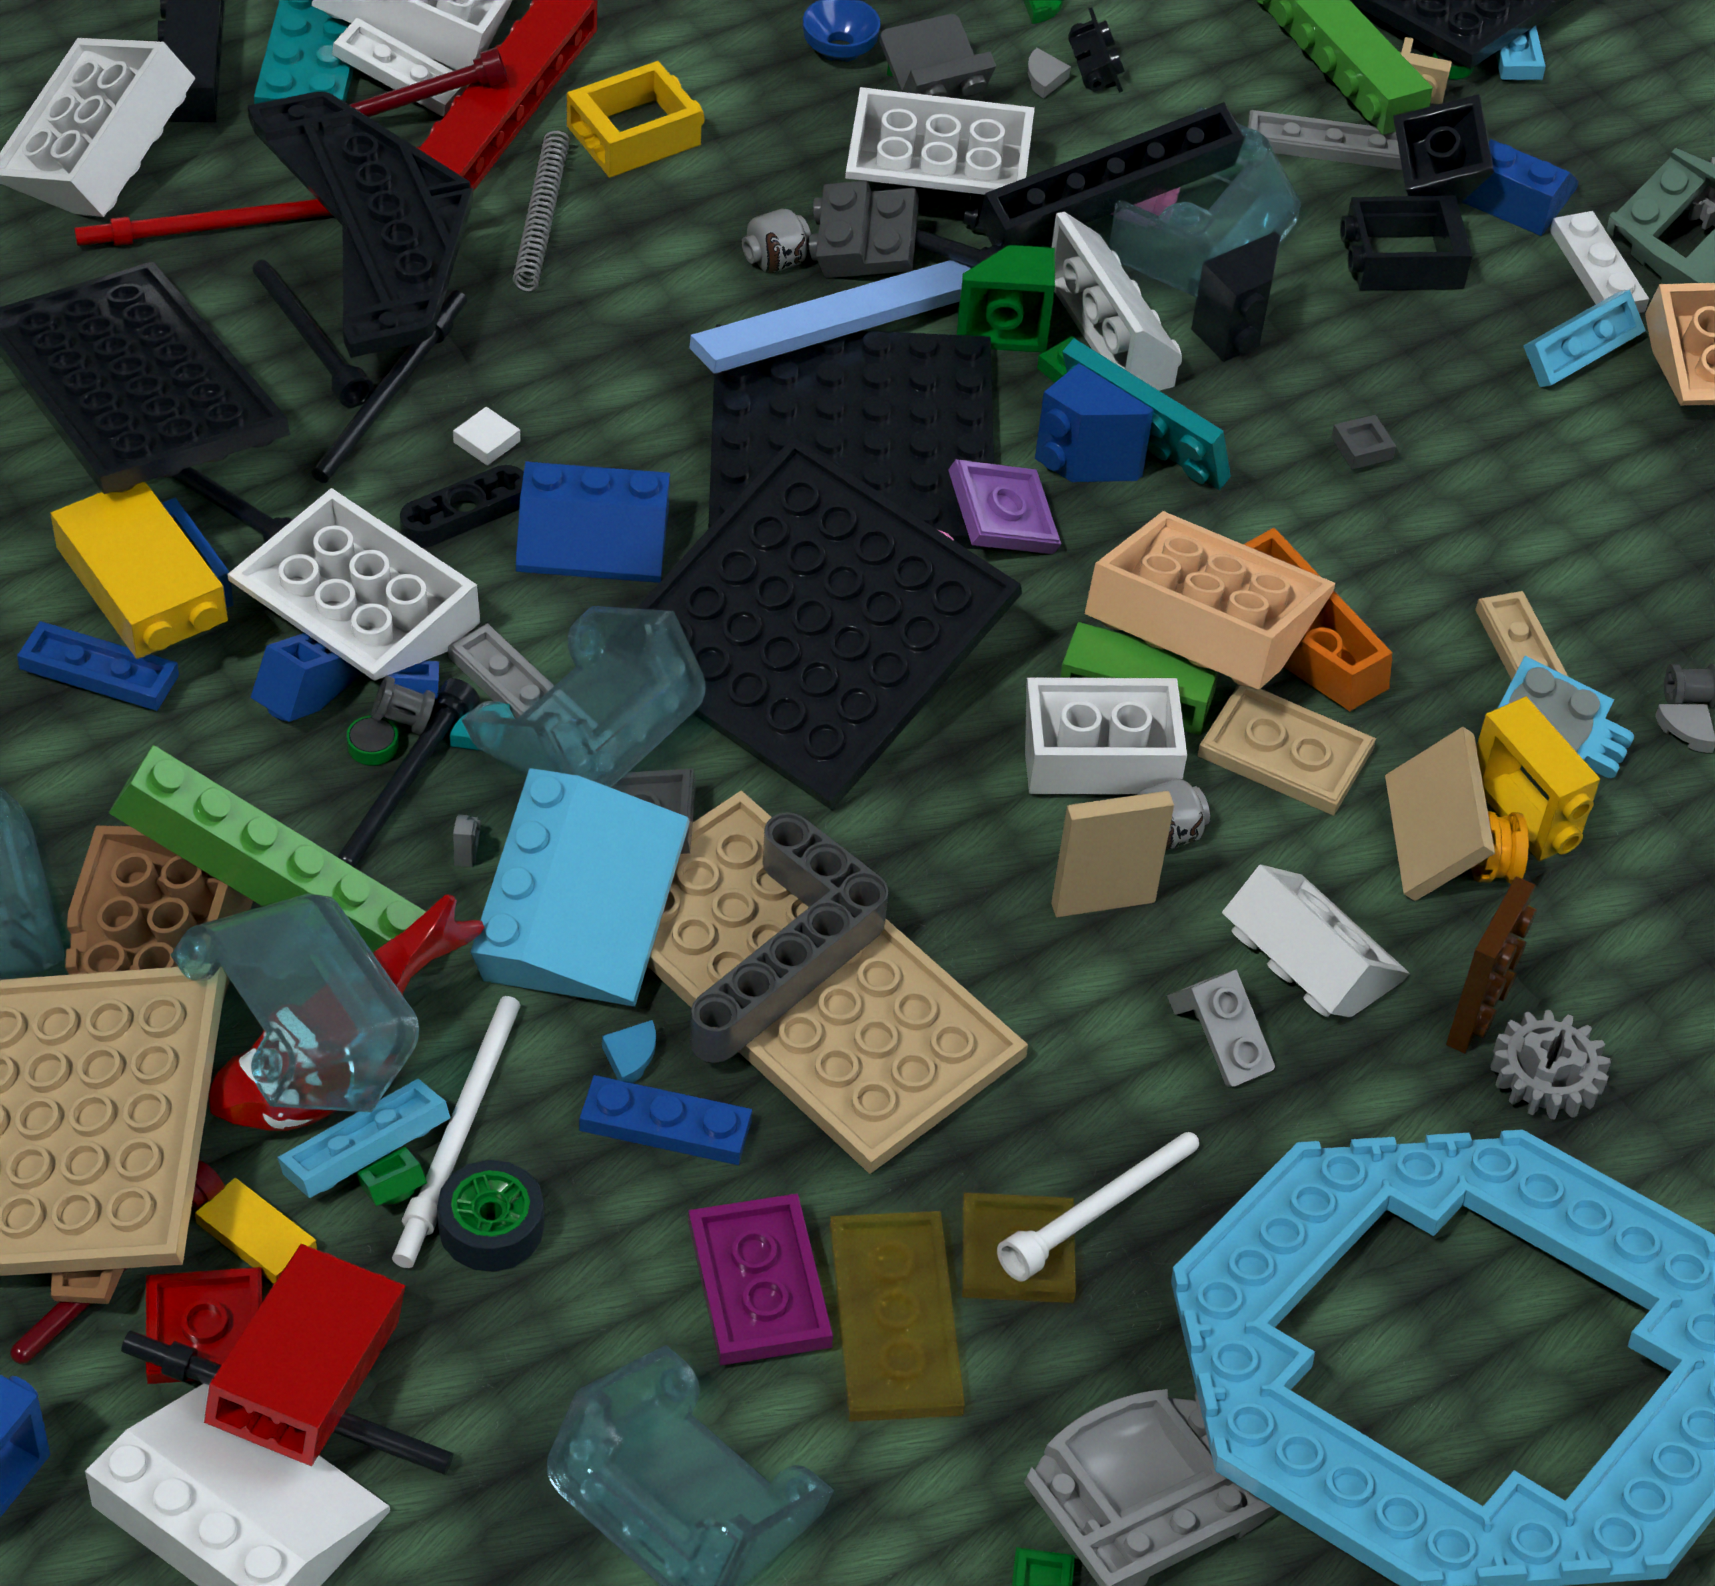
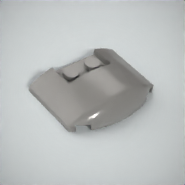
M1168 1389L1130 1395L1104 1404L1084 1414L1058 1433L1047 1444L1044 1451L1045 1455L1040 1459L1036 1469L1034 1470L1031 1467L1024 1484L1099 1586H1145L1150 1576L1232 1535L1237 1539L1241 1538L1279 1511L1215 1471L1197 1391L1194 1395L1196 1401L1168 1398Z

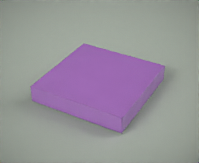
M957 459L953 462L948 471L972 545L1054 554L1061 545V541L1036 469Z

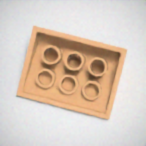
M1715 283L1659 284L1645 313L1652 352L1680 406L1715 405Z
M1162 511L1095 563L1084 614L1100 620L1104 626L1110 629L1123 630L1139 637L1151 647L1166 649L1183 656L1195 666L1210 668L1229 676L1235 683L1241 686L1261 689L1281 671L1333 593L1335 583Z

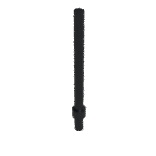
M454 290L450 293L442 304L433 335L426 341L411 344L313 468L312 475L317 481L321 483L329 481L434 344L441 343L453 329L452 321L467 303V298L462 292Z
M131 1330L127 1333L121 1347V1352L162 1367V1374L182 1382L191 1378L209 1385L221 1367V1364L197 1356L198 1350L177 1341L168 1345ZM347 1412L342 1415L333 1431L335 1434L446 1475L454 1455L453 1452Z

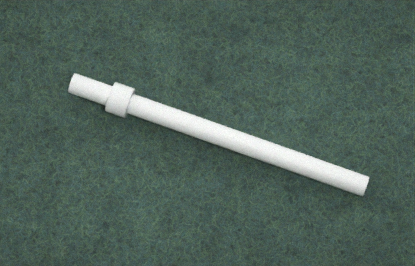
M503 996L500 999L426 1175L427 1184L422 1185L418 1197H414L409 1201L402 1218L405 1228L392 1257L393 1262L400 1267H413L425 1236L432 1234L436 1227L440 1190L451 1176L520 1009V1002L513 997Z

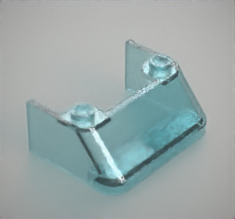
M1199 107L1196 113L1204 110V108ZM1237 123L1245 139L1235 166L1211 175L1230 185L1209 210L1191 202H1179L1168 206L1160 216H1157L1119 199L1115 204L1109 249L1117 253L1121 264L1197 297L1203 262L1275 231L1281 236V242L1298 221L1301 200L1268 139L1258 131Z

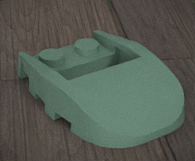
M1675 148L1671 152V157L1616 213L1613 211L1609 215L1607 232L1612 236L1617 231L1621 233L1632 244L1631 255L1643 266L1647 263L1662 277V284L1715 282V229L1687 258L1657 239L1708 186L1715 189V164Z

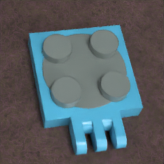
M1524 656L1498 708L1527 696L1594 772L1606 778H1614L1620 768L1618 763L1623 762L1627 754L1625 748H1629L1634 740V734L1630 730L1606 719L1614 699Z

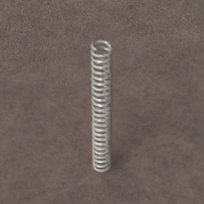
M561 131L548 132L543 139L544 142L513 275L514 284L524 291H534L539 286L541 269L543 268L545 251L555 213L554 209L557 196L559 195L558 191L570 143L568 135ZM553 134H560L565 137V140L558 136H550ZM551 140H560L563 144L552 142ZM550 146H554V147H557V148H562V150L556 149V148H551ZM551 151V152H553V153H557V154H561V155L559 156V155H556V154H550L549 152ZM550 157V158H552V159H557V160H559V162H558V161H555V160H549L548 158ZM547 163L551 165H557L558 167L556 168L554 166H548ZM544 175H547V176H550V177H555L556 179H552V178H549V177H544ZM542 181L554 183V185L543 183ZM541 187L553 189V191L542 189ZM540 193L549 194L551 197L541 195ZM539 199L548 200L550 203L540 201ZM537 205L547 206L549 209L538 207ZM539 210V211H541V212H546V213H548V214L545 215V214H542V213H537L536 211ZM535 217L545 218L546 221L536 219ZM533 223L544 224L545 227L534 225ZM532 229L542 230L544 232L540 233L537 231H533ZM531 235L541 236L542 239L532 237ZM529 241L539 242L541 245L533 244ZM528 247L538 248L540 251L530 250ZM527 253L536 254L539 257L529 256ZM526 259L534 260L537 263L527 262ZM525 265L535 267L536 269L526 268ZM527 271L533 273L534 275L529 276L524 274L523 272ZM519 274L525 278L533 279V281H524L520 278ZM518 281L526 285L534 286L531 288H525L518 283Z

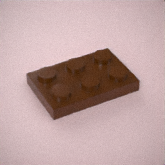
M1517 876L1515 877L1476 947L1446 1042L1447 1046L1465 1054L1475 1035L1483 1039L1485 1038L1497 1011L1493 1009L1498 1000L1505 1001L1515 980L1516 973L1508 969L1515 970L1527 943L1519 937L1523 939L1526 937L1537 913V909L1529 906L1535 884Z

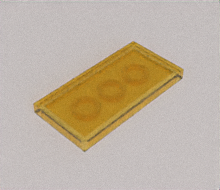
M941 1211L830 1216L829 1230L849 1422L963 1416L965 1402Z

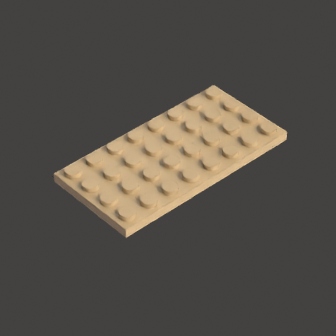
M742 790L693 822L691 851L688 854H680L647 965L652 972L691 1008L694 1001L702 993L809 908L771 878L764 870L762 864L764 830L771 816ZM886 919L884 930L875 940L738 1052L860 1166L871 1174L1026 1058L1028 1044Z

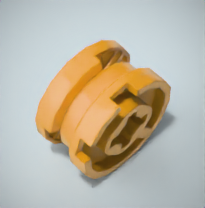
M1488 811L1495 854L1473 866L1471 874L1477 882L1491 883L1495 878L1505 877L1506 881L1512 884L1516 876L1523 879L1526 871L1529 849L1527 822L1524 815L1519 812H1511L1509 816L1497 817L1495 812Z

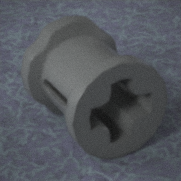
M1669 664L1664 678V693L1667 703L1707 702L1710 707H1715V664H1709L1707 669H1682L1679 664Z
M386 675L375 697L371 718L378 721L383 717L411 726L412 732L420 735L424 731L431 715L435 692L426 690L424 693L417 692L395 684V679Z

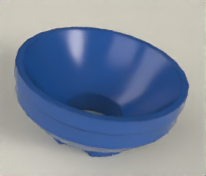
M819 0L810 5L804 13L803 32L807 43L828 60L849 62L872 49L877 43L881 25L880 18L877 12L863 1ZM835 40H842V41H846V42H848V43H850V44H849V45H839V44H833V43H830V42L835 41Z

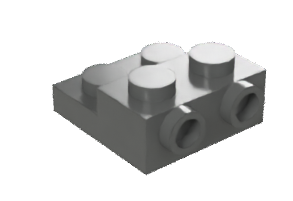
M868 181L824 184L823 197L814 198L813 214L816 224L819 225V233L811 234L809 238L811 258L813 261L819 262L824 277L834 278L912 271L919 204L916 189L906 188L871 192Z

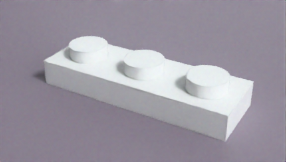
M356 18L333 43V56L394 90L453 71L359 18ZM467 85L417 102L444 117L450 110L454 98L457 95H462Z
M1589 211L1553 218L1550 233L1595 304L1617 292L1630 290L1638 312H1645L1649 297L1595 213Z

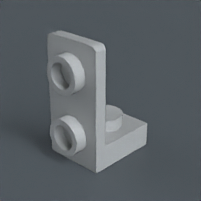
M1237 969L1210 977L1167 995L1175 1015L1193 1010L1196 1018H1199L1227 1087L1237 1086L1274 1070V1061Z

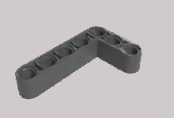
M789 812L779 813L768 820L764 830L762 864L764 870L771 878L809 908L694 1001L691 1009L690 1046L696 1057L705 1062H724L734 1056L875 940L884 930L889 892L887 883L860 860L798 814Z

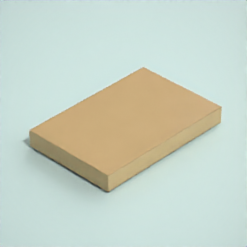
M1238 684L1200 743L1197 756L1334 816L1372 753L1376 738L1265 690Z
M1461 727L1385 775L1404 895L1416 901L1495 854L1476 742L1472 732Z
M1169 791L1067 806L1051 902L1056 917L1155 903L1174 809V803Z

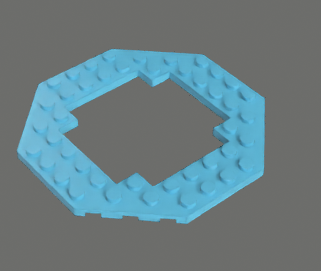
M1524 1130L1501 1131L1500 1138L1472 1140L1470 1133L1426 1135L1425 1143L1396 1144L1395 1137L1351 1139L1350 1147L1321 1148L1319 1141L1297 1142L1173 1267L1172 1289L1215 1471L1399 1586H1566L1666 1579L1715 1517V1235ZM1463 1205L1650 1310L1631 1332L1628 1347L1672 1373L1566 1501L1514 1470L1486 1504L1482 1506L1291 1391L1312 1368L1315 1351L1275 1327L1386 1210L1435 1236Z

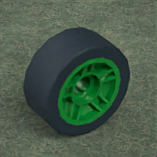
M480 1161L468 1164L456 1171L441 1188L437 1204L438 1231L442 1245L455 1261L473 1270L495 1272L520 1264L533 1254L542 1240L544 1199L539 1184L526 1170L505 1161ZM487 1214H495V1220H486Z

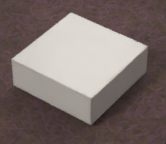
M485 407L453 430V442L488 466L520 442V429L488 407Z

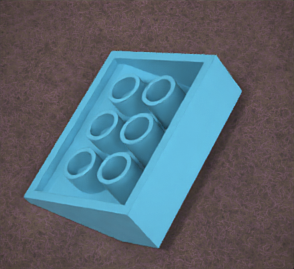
M529 768L480 920L483 922L484 929L474 939L470 951L483 981L635 1007L689 827V818L578 775Z

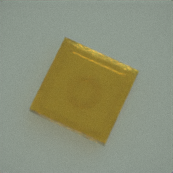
M964 1193L962 1201V1298L1074 1303L1076 1294L1075 1233L1049 1250V1256L1045 1260L1043 1269L1025 1281H1017L1008 1275L1000 1264L997 1255V1247L1000 1242L1017 1231H1039L1073 1208L1074 1198Z

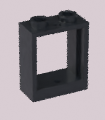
M1456 195L1351 197L1348 215L1341 217L1340 236L1342 242H1348V269L1350 273L1356 274L1359 291L1465 288L1472 253ZM1433 236L1437 252L1372 253L1368 237Z

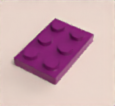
M798 1193L688 1210V1225L720 1365L832 1348L833 1334Z

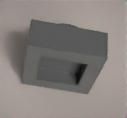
M1376 415L1334 425L1331 438L1351 469L1394 458L1396 445Z

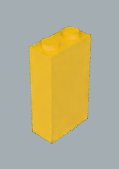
M146 482L135 484L132 489L124 492H110L107 494L100 492L50 512L56 548L136 659L163 650L172 644L228 621L223 585Z

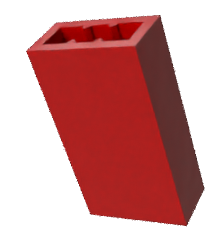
M300 1244L210 1382L204 1423L312 1467L397 1327L406 1285L341 1260L329 1253Z

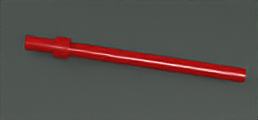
M318 199L135 221H130L129 217L110 219V224L76 227L74 230L77 246L113 242L114 246L133 244V239L323 217L331 216L332 214Z

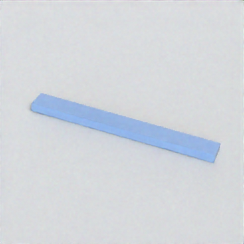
M949 260L695 333L690 337L689 348L714 374L960 302L962 274L973 268V266Z

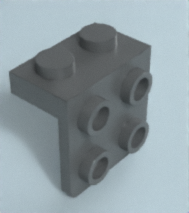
M947 14L888 28L882 31L879 38L899 92L949 98L970 96L985 91L996 68L991 52L973 54L960 18L955 14Z

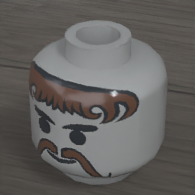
M778 209L754 217L749 222L747 237L742 239L743 252L749 263L756 262L764 272L769 274L797 266L806 259L807 250H810L809 238L811 232L806 220L801 215L796 216L789 209Z
M1175 779L1140 791L1138 795L1162 791L1170 792L1174 809L1165 851L1201 838L1205 825L1209 824L1210 811L1206 797L1199 787H1192L1183 779Z

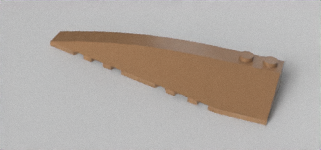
M96 825L68 910L67 928L71 933L70 949H66L65 968L69 975L221 964L226 974L224 1001L253 900L130 826ZM124 1268L52 1273L51 1296L54 1301L109 1304Z

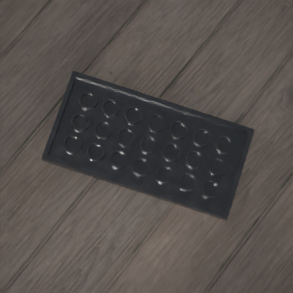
M153 261L0 307V357L103 494L128 491L135 484L157 477H171L180 473L182 469L204 462H218L225 459L229 454L250 447H264L271 444L275 439L290 435L287 417Z

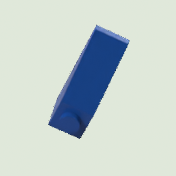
M306 633L266 646L250 698L268 708V712L275 718L290 722L320 711L357 679L362 672Z

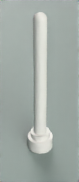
M1191 1132L1181 1134L1039 1231H1017L1000 1242L997 1247V1255L1003 1269L1017 1281H1025L1042 1270L1045 1260L1049 1256V1250L1194 1153L1199 1147L1198 1137Z

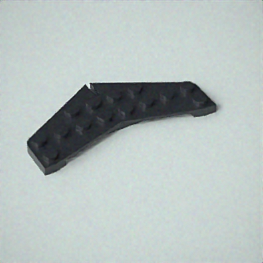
M312 92L247 105L248 117L254 133L342 225L343 338L350 358L416 344L429 339L435 331L472 208L473 188H470V181L333 94Z

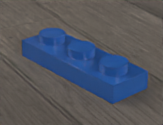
M39 621L17 655L20 670L158 711L179 677L178 662L152 654L136 659L128 647Z
M593 1075L579 1118V1131L739 1165L752 1121V1109Z

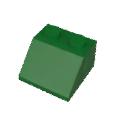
M1008 245L962 274L956 335L990 336L991 350L1045 352L1055 290V248Z

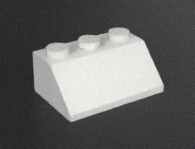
M1027 678L1025 757L1029 794H1139L1140 791L1175 779H1183L1187 750L1177 678Z
M1260 864L1222 911L1235 925L1231 930L1232 933L1252 949L1259 947L1271 958L1267 963L1269 968L1289 983L1295 980L1307 992L1303 997L1304 1000L1325 1017H1329L1330 1014L1353 1017L1402 983L1410 974L1301 874Z

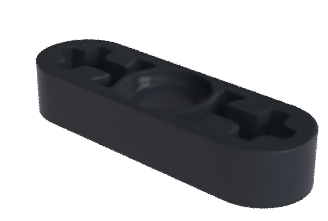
M512 465L497 466L407 503L400 511L401 534L421 548L430 547L518 511L520 508L524 471ZM459 501H471L477 507L463 512L454 509L452 505Z

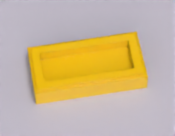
M236 1177L210 1202L208 1201L195 1212L196 1224L251 1267H261L262 1275L273 1284H275L300 1244L317 1250L316 1239Z

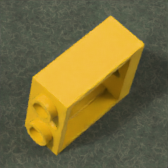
M659 61L567 92V127L609 178L701 145V127L705 121L703 110L696 100H692L682 89L677 77L670 75ZM654 100L667 113L664 117L621 132L608 119V116Z
M1527 696L1487 713L1476 746L1486 801L1500 817L1509 816L1511 812H1519L1524 815L1528 828L1529 850L1539 862L1557 853L1561 855L1569 853L1583 839L1582 833L1589 812L1594 806L1593 800L1600 778ZM1521 765L1538 783V785L1546 792V794L1549 796V800H1547L1540 793V791L1520 770Z

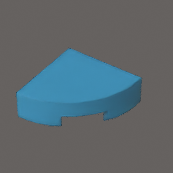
M652 1020L602 1036V1048L618 1080L629 1083L636 1082L642 1077L644 1070L651 1062L656 1049V1030Z

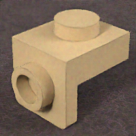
M1405 37L1402 52H1400L1401 55L1433 87L1430 103L1442 104L1452 61L1411 53L1414 39Z

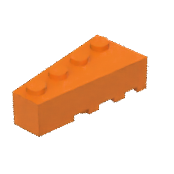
M1275 528L1243 544L1320 576ZM1333 591L1283 667L1348 711H1351L1389 689L1393 652L1342 598Z

